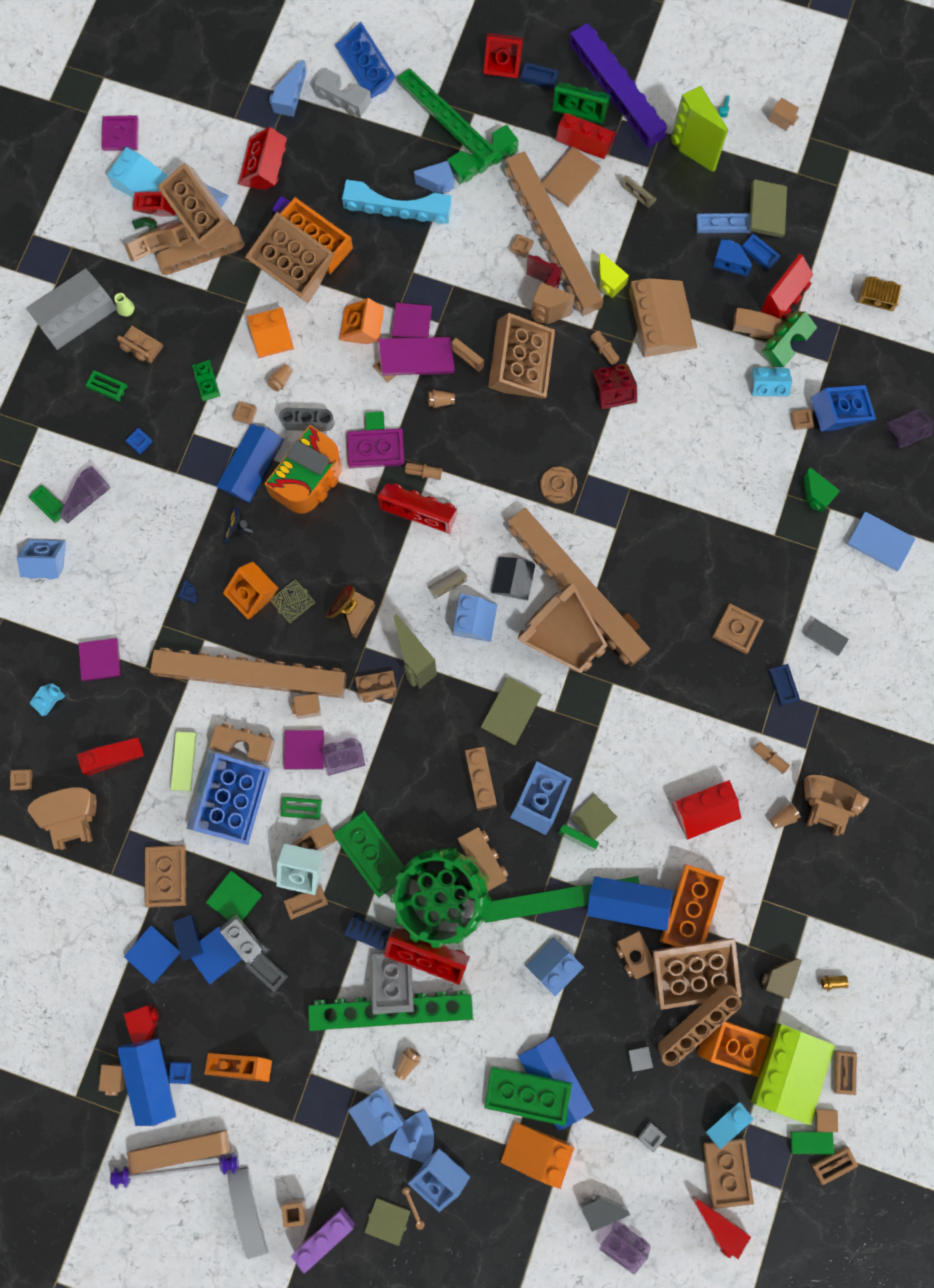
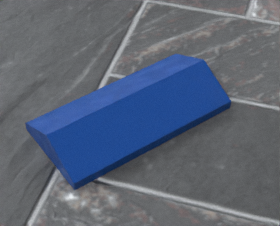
M360 21L335 46L359 85L370 91L372 99L386 92L396 76Z
M251 424L216 487L250 503L284 439L265 427Z
M594 876L589 894L587 916L668 931L674 890Z
M553 1036L518 1055L526 1073L572 1082L566 1125L554 1124L558 1131L578 1122L594 1111Z
M159 1038L118 1046L135 1126H155L175 1118L177 1115Z

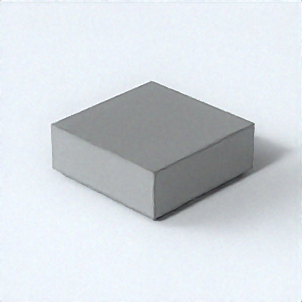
M648 1046L628 1050L633 1072L653 1068Z
M649 1122L637 1139L654 1153L666 1138V1135Z

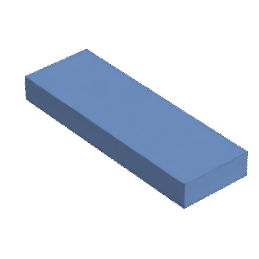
M750 213L697 214V233H750Z

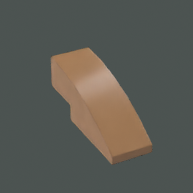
M737 308L734 314L733 331L750 333L749 337L771 339L777 333V329L784 325L785 321L765 313Z

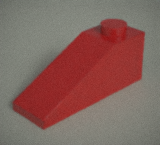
M134 738L94 748L78 754L77 757L82 773L90 776L144 757L139 738Z
M694 1196L692 1200L716 1243L721 1247L720 1252L730 1259L732 1256L739 1259L751 1236Z

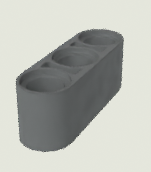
M284 408L279 413L281 424L286 430L305 431L311 425L318 431H330L335 424L333 415L328 409ZM287 417L293 418L291 421H284ZM306 417H310V418H311L310 421H308V422H303V419H304V418H306ZM324 418L330 419L328 422H321Z

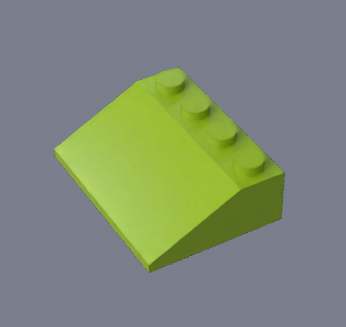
M699 86L682 94L671 141L680 152L713 172L716 170L728 128L702 86Z
M776 1023L751 1102L775 1113L811 1125L835 1045Z

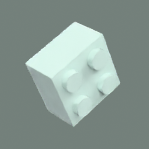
M284 844L277 862V887L316 895L322 875L323 852Z

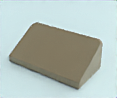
M624 176L622 187L649 208L656 201V198L631 177Z
M459 569L432 584L428 589L433 598L437 599L467 582V575Z

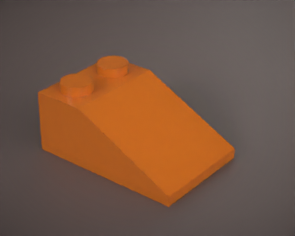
M725 1021L700 1043L697 1055L710 1062L759 1077L771 1037Z
M514 1122L501 1163L540 1182L561 1189L574 1146L569 1142Z

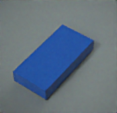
M754 234L741 246L746 254L767 271L781 257Z

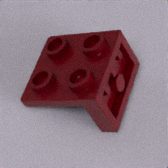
M529 254L527 257L526 275L559 289L562 268L555 263L544 261L539 256Z
M628 364L593 370V376L599 388L601 409L638 403L637 383Z

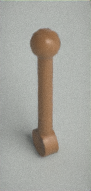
M405 1186L402 1189V1193L406 1195L416 1219V1228L421 1230L424 1228V1222L420 1220L409 1194L410 1188Z

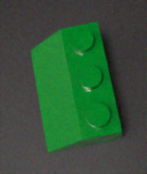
M559 82L555 88L553 111L563 114L568 113L582 119L603 124L609 106L610 95Z

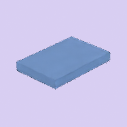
M864 512L847 545L887 567L899 571L916 538Z

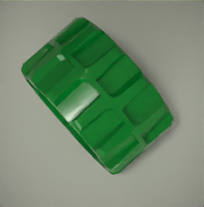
M454 847L429 849L413 857L403 869L398 871L395 879L398 880L396 889L390 895V902L395 903L397 912L395 921L397 925L402 924L410 933L411 940L415 942L419 940L429 942L433 948H441L443 945L451 943L459 944L483 923V918L487 908L491 905L492 898L488 896L487 883L489 882V877L487 874L481 873L475 864L477 862L476 858L464 856L457 852V849ZM427 861L445 862V869L439 872V874L432 870H425L428 866ZM455 867L466 875L472 888L466 883L459 884L457 882L459 874ZM445 872L452 875V882H447L444 879ZM417 873L419 875L418 886L421 890L414 895H410V883L413 875ZM425 876L432 878L433 883L431 886L425 883ZM458 888L465 891V898H460L457 895ZM439 891L445 894V901L438 899L437 893ZM419 895H423L426 898L425 904H421L418 901ZM469 898H475L472 918L468 917L465 919L463 917L465 915V908L462 903L466 902ZM413 907L416 910L424 909V921L426 924L418 917ZM451 908H456L458 910V917H453L451 915ZM431 911H436L439 914V920L432 919ZM444 919L449 923L457 922L459 924L455 931L438 930V924Z

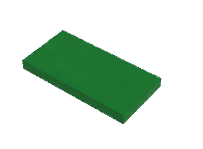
M365 811L333 833L340 846L378 898L397 885L398 880L395 879V876L405 866Z
M491 1066L484 1108L565 1126L572 1082Z

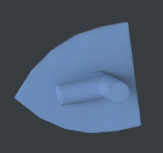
M426 1110L412 1115L397 1130L389 1150L423 1163L427 1161L432 1155L434 1131Z

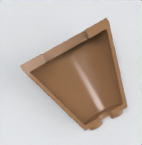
M570 583L562 588L563 592L561 594L556 592L533 614L525 624L527 629L525 632L521 630L517 639L521 643L581 673L582 671H587L592 666L591 660L595 656L599 658L605 653L607 643L576 587Z

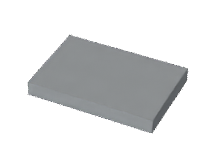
M385 952L371 953L372 1013L414 1012L412 966L384 957Z

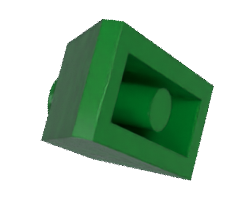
M811 467L804 475L807 502L810 503L811 508L822 513L840 490Z

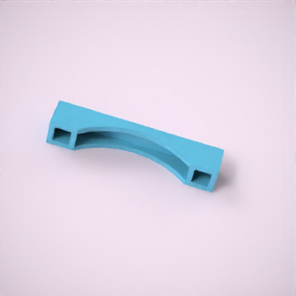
M346 180L342 198L344 208L350 211L358 210L369 214L392 215L403 219H417L422 222L432 221L437 224H449L452 208V195L433 193L418 200L398 201L377 194L364 182Z

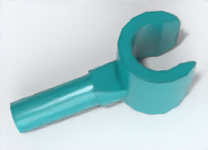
M729 95L725 98L724 106H720L718 109L721 118L728 117L730 109L728 105Z

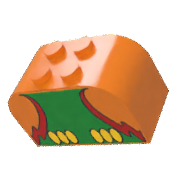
M311 425L308 426L298 441L330 459L321 476L289 460L286 455L265 482L269 495L296 513L310 512L319 502H323L328 495V490L331 487H335L339 480L338 477L342 472V461L336 443Z

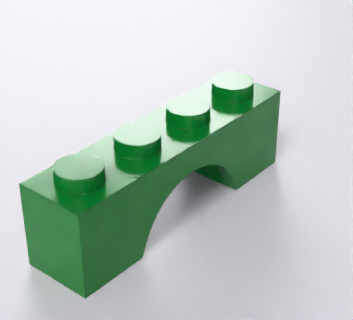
M507 124L492 132V146L499 152V157L486 166L474 155L464 151L447 159L453 177L459 185L470 181L475 175L484 173L490 166L497 165L505 157L516 153L518 150V139Z

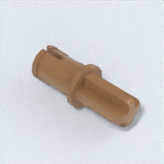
M600 331L595 332L591 336V340L599 348V353L603 354L610 364L617 363L619 356L611 347L612 344L606 341Z
M407 463L405 473L422 476L423 479L426 477L441 480L443 468L426 466V464L423 466Z
M758 742L754 746L753 751L767 761V765H772L781 774H784L790 767V764L780 758L776 751L773 752L762 742Z

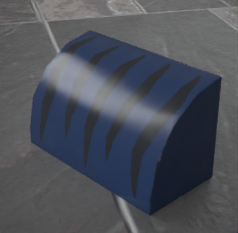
M354 913L344 935L383 950L392 927Z

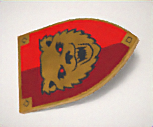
M352 585L345 586L324 617L333 618L340 612L350 615L358 604L353 597L355 587ZM349 603L351 604L350 608H345Z

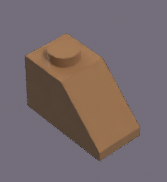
M355 592L353 597L358 604L350 615H346L352 636L357 638L375 604L374 601ZM349 603L345 608H350L351 604Z
M327 823L310 830L291 845L322 851L337 840Z

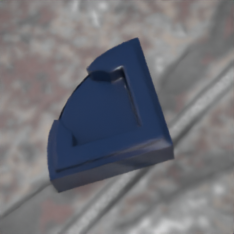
M184 580L178 598L197 604V591L189 581Z

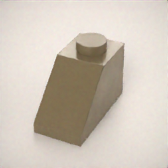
M793 958L769 969L762 977V989L790 999L802 960Z

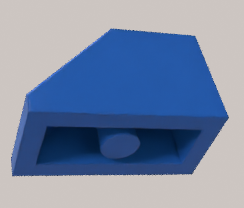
M722 239L713 267L748 276L752 263L740 244L732 240Z

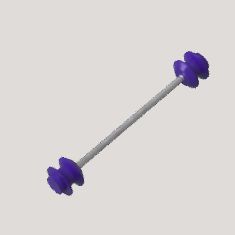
M232 1152L230 1157L222 1154L219 1163L130 1174L127 1166H124L122 1171L115 1167L114 1171L110 1174V1183L114 1185L115 1189H118L120 1184L127 1188L131 1178L220 1167L223 1175H226L227 1170H231L235 1174L236 1169H239V1157L235 1156L234 1152Z

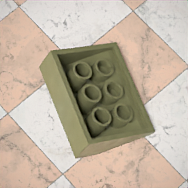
M396 614L394 620L404 659L406 679L413 687L417 686L420 689L437 675L436 662L433 656Z

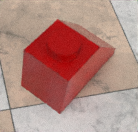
M134 192L133 211L155 216L176 215L161 192Z
M152 1005L124 1014L132 1043L151 1039L158 1025V1013Z

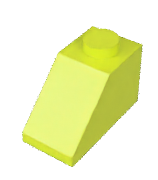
M600 254L598 261L599 287L605 295L613 298L627 284L629 275L605 254Z

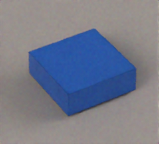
M139 428L125 440L139 454L153 442Z
M170 1062L169 1083L190 1084L192 1062Z

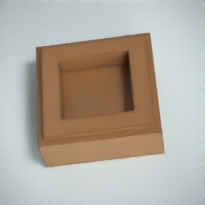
M517 234L510 252L527 258L534 240Z
M238 402L233 420L251 425L257 407Z
M811 408L791 412L794 430L813 428Z
M11 770L10 790H32V770Z
M815 1109L816 1131L838 1132V1110Z

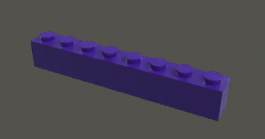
M587 23L571 32L569 45L606 94L610 95L612 102L648 148L665 138L666 122L657 115L656 109L648 103L646 96L638 90L634 80H631L625 68L619 65L615 55L611 54L607 49L605 42L600 40L596 30Z

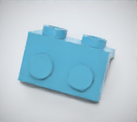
M752 368L753 396L790 395L792 378L789 368Z

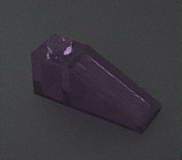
M92 466L81 472L60 514L67 524L111 488Z

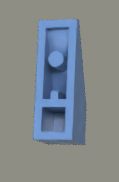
M301 60L275 87L274 94L270 95V104L274 113L294 117L307 73L304 60Z

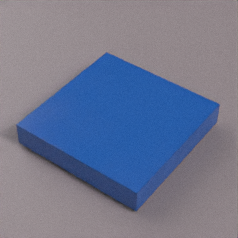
M151 925L126 953L124 958L152 983H155L178 957L180 951Z
M220 927L200 940L203 954L191 958L209 984L243 960L220 933Z

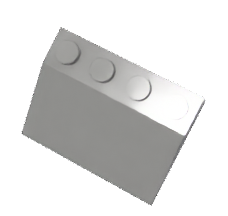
M85 268L26 309L58 350L114 312L116 307L102 286Z

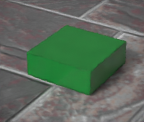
M384 411L365 413L366 430L385 429Z

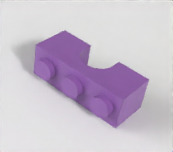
M341 1207L313 1236L308 1237L293 1251L291 1258L305 1274L353 1230L355 1223Z

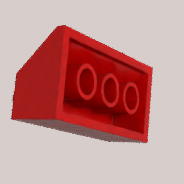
M387 483L378 495L381 510L450 534L458 515L457 508L453 504L447 502L445 504L440 503L436 498L421 496L415 490H404L398 484L390 485Z
M403 928L393 929L384 957L405 965H411L413 968L457 985L461 983L470 958L465 952L450 949L446 945H443L441 948H433L429 942L422 940L415 942L410 939V933Z

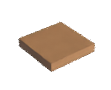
M729 603L712 638L747 654L764 620Z

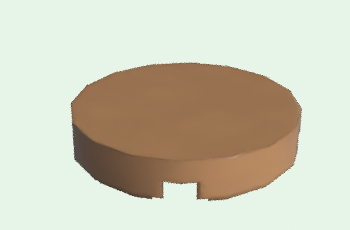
M553 467L543 474L540 489L543 496L549 502L556 504L565 503L575 495L577 479L569 469Z

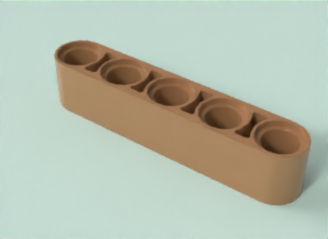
M234 226L208 249L199 246L195 240H192L180 247H171L156 254L155 258L161 274L170 275L238 251L244 247V241L238 227Z
M724 985L660 1041L658 1049L664 1064L673 1066L679 1063L740 1008L741 1000L733 986Z
M227 1130L127 1152L130 1174H136L229 1153L230 1146Z

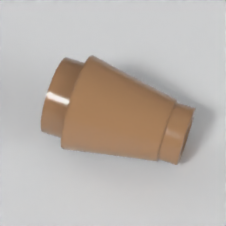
M284 364L268 377V386L276 392L283 390L293 372L292 369Z
M438 390L428 391V406L437 408L454 404L455 395L454 393Z
M791 804L784 806L769 820L774 828L778 829L797 822V819L801 816L795 806Z
M407 1047L406 1051L402 1052L394 1073L395 1076L405 1080L420 1063L421 1055L416 1050Z

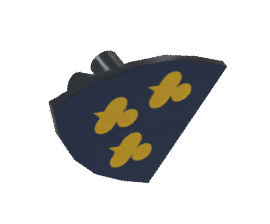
M234 507L231 510L223 545L227 544L235 530L250 535L253 532V528L247 526L246 521L239 522L240 510L238 507Z

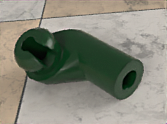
M148 217L132 221L135 230L148 226L149 231L158 228L157 221Z

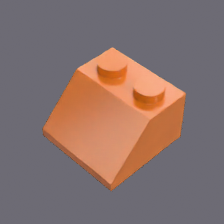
M369 298L345 306L339 340L360 344H370L378 341L381 334L380 330L385 307Z
M283 307L247 316L259 358L294 349Z
M254 562L238 568L223 594L247 619H250L270 601L278 587Z

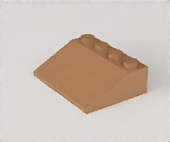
M277 212L246 255V258L308 304L318 290L334 253Z
M651 278L631 281L629 294L643 357L696 349L697 342L683 282Z
M507 313L498 319L488 388L507 394L545 399L547 397L555 330L511 313Z
M735 938L653 950L655 994L660 1009L704 1003L724 985L733 986L738 996L741 997Z

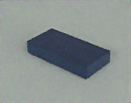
M525 62L520 81L554 89L558 71Z
M789 664L769 669L780 706L800 701Z
M189 915L174 921L173 926L181 959L185 961L203 954L194 916Z

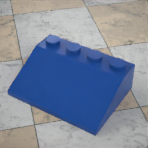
M209 753L186 829L248 845L270 769L222 754Z

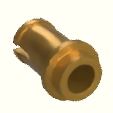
M825 975L821 977V987L826 991L840 988L847 989L849 987L848 978L846 975L833 977Z

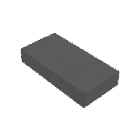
M299 441L295 442L287 455L289 460L321 476L330 461L328 457Z
M817 619L813 621L805 637L836 656L840 655L849 640Z
M261 951L245 964L273 992L288 978Z

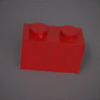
M489 33L487 36L483 74L518 78L523 37Z

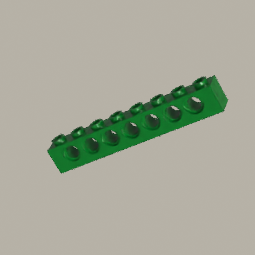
M467 990L455 991V995H447V991L435 992V996L427 997V993H416L415 998H413V1003L417 1006L415 1014L400 1012L390 1016L385 1013L376 1014L374 1017H369L366 1014L367 1006H372V1000L366 1001V997L354 998V1002H346V998L334 999V1003L326 1004V1000H315L313 1005H309L310 1031L473 1020L472 994H468ZM449 1000H455L458 1003L456 1011L451 1012L446 1008V1003ZM433 1001L437 1004L438 1009L435 1013L427 1011L426 1004ZM348 1007H353L356 1010L355 1018L350 1019L346 1016L345 1012ZM328 1008L336 1012L334 1020L326 1018L325 1012Z

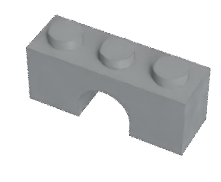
M327 68L322 71L314 83L316 95L320 99H326L334 106L343 108L351 115L361 118L371 103L370 91L357 84H354L348 91L339 90L342 86L340 75Z

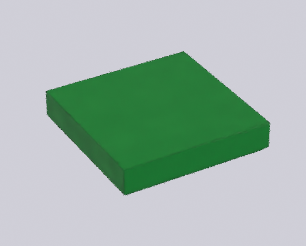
M565 824L561 826L558 832L560 836L592 852L599 845L598 841Z
M231 870L206 903L227 920H230L237 914L243 921L263 894Z

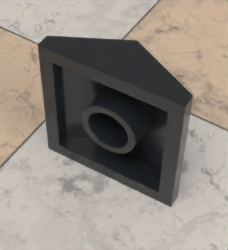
M499 557L491 593L528 601L536 564L519 558Z

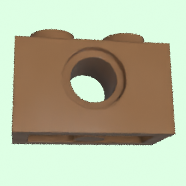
M640 931L616 941L617 947H615L619 958H624L627 964L624 968L629 977L632 976L636 980L654 971L653 958ZM633 950L639 952L640 958L637 962H632L630 959V953Z

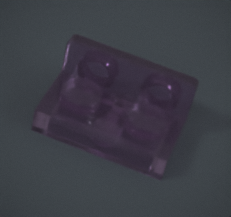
M920 408L888 422V429L898 438L897 446L903 448L930 436L933 430V420Z
M347 738L341 743H329L320 748L328 776L366 766L362 744L357 739Z
M616 1221L611 1232L600 1244L599 1250L635 1275L648 1259L651 1246L644 1238L630 1231L626 1225Z

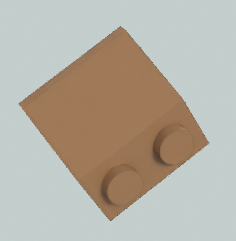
M540 283L532 302L531 318L538 323L550 324L570 316L573 312L575 295Z

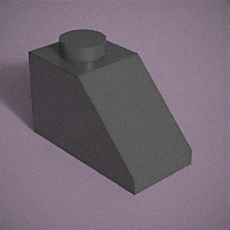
M588 1195L580 1203L591 1232L630 1216L627 1207L601 1195Z

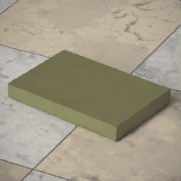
M755 179L751 182L749 231L781 238L785 235L787 186Z
M507 677L481 729L515 746L542 694Z

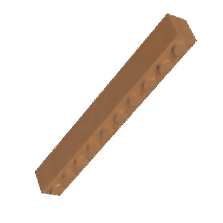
M524 151L507 158L504 167L505 175L507 178L510 177L514 192H518L520 196L519 201L522 207L526 208L529 221H533L537 236H541L543 247L550 254L551 263H555L562 268L561 281L565 282L567 293L575 295V309L580 311L582 316L601 309L603 298L526 152Z
M526 507L508 520L509 533L521 541L520 545L525 551H530L534 562L544 567L545 574L557 582L556 586L561 592H563L562 588L567 584L572 583L576 587L600 633L608 639L606 641L607 645L620 654L619 658L625 665L633 666L649 652L650 648Z
M169 648L154 650L150 670L151 674L159 677L301 694H317L318 696L343 699L347 679L346 673L338 668H331V671L324 670L320 666H312V668H305V665L302 664L287 666L286 663L279 661L270 664L262 659H255V662L248 661L244 657L229 659V656L220 654L217 657H211L210 654L198 652V655H194L186 650H179V653L172 652V649Z

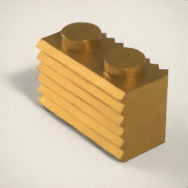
M867 276L862 283L858 303L893 312L898 305L902 285H898L895 281H884L875 276Z

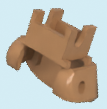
M810 775L804 779L805 800L809 802V806H812L806 825H816L817 822L834 828L832 834L834 836L843 835L849 817L858 816L869 802V799L861 795L858 790L836 779L822 775Z
M68 788L39 797L28 806L27 811L37 825L46 831L50 830L54 849L64 850L66 849L65 842L81 838L83 842L93 841L88 822H91L92 816H95L97 798L96 794L90 793L89 790L84 788Z

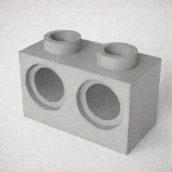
M237 914L220 927V933L246 963L262 950V944Z

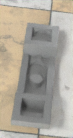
M249 1167L237 1170L235 1174L230 1172L228 1173L231 1201L246 1258L250 1259L267 1254L268 1250L264 1232L261 1231L252 1192L253 1185Z

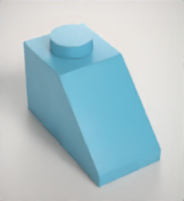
M739 1102L712 1126L706 1134L721 1149L751 1123L754 1118Z

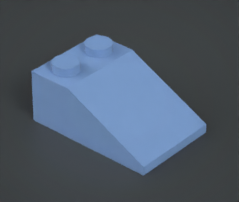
M536 762L510 818L546 835L555 820L572 778Z

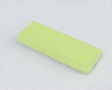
M176 732L171 780L172 791L192 790L197 733Z

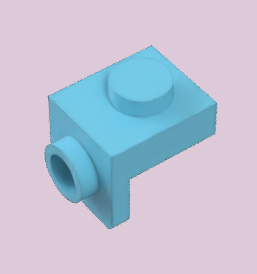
M51 683L40 687L30 704L42 716L48 715L54 704L62 700L65 695L58 686Z

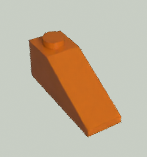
M208 1053L204 1074L269 1082L272 1060L260 1057Z

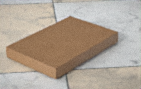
M572 147L542 184L548 194L569 207L600 171L601 166Z
M186 846L145 847V908L186 906Z
M745 1138L731 1139L721 1149L713 1141L703 1142L712 1209L753 1205L754 1200Z

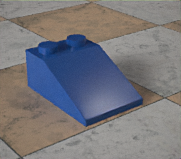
M866 385L825 388L811 397L821 432L834 431L876 420Z

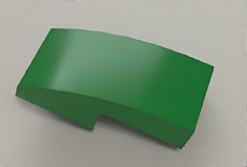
M210 360L192 365L202 400L207 401L220 397Z

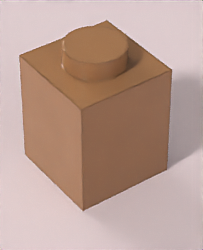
M781 97L772 110L769 121L787 131L790 125L794 126L797 122L799 107Z
M317 694L294 697V702L291 703L292 714H296L298 719L321 716L319 696Z
M106 1063L101 1065L99 1091H105V1095H118V1092L125 1089V1079L121 1064Z
M305 1198L287 1200L281 1205L283 1228L305 1225L308 1220Z

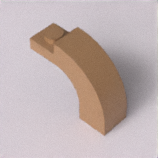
M175 223L136 236L135 239L125 243L124 246L131 262H135L158 250L180 247L192 241V237L183 223Z

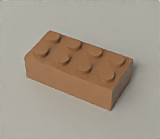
M183 163L157 186L199 246L208 249L234 227L195 169L186 163Z

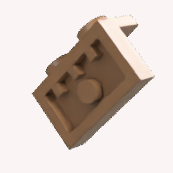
M133 326L130 327L124 337L118 336L117 338L122 350L127 353L132 352L137 359L142 362L147 361L150 364L163 347L162 343Z
M393 671L355 677L358 698L363 703L373 702L375 698L379 697L390 699L397 694Z

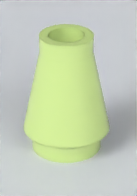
M123 293L116 294L115 301L118 314L130 316L134 311L133 302L125 297Z

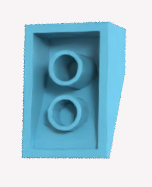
M127 147L107 173L112 187L133 198L134 192H161L157 186L169 177L145 157Z

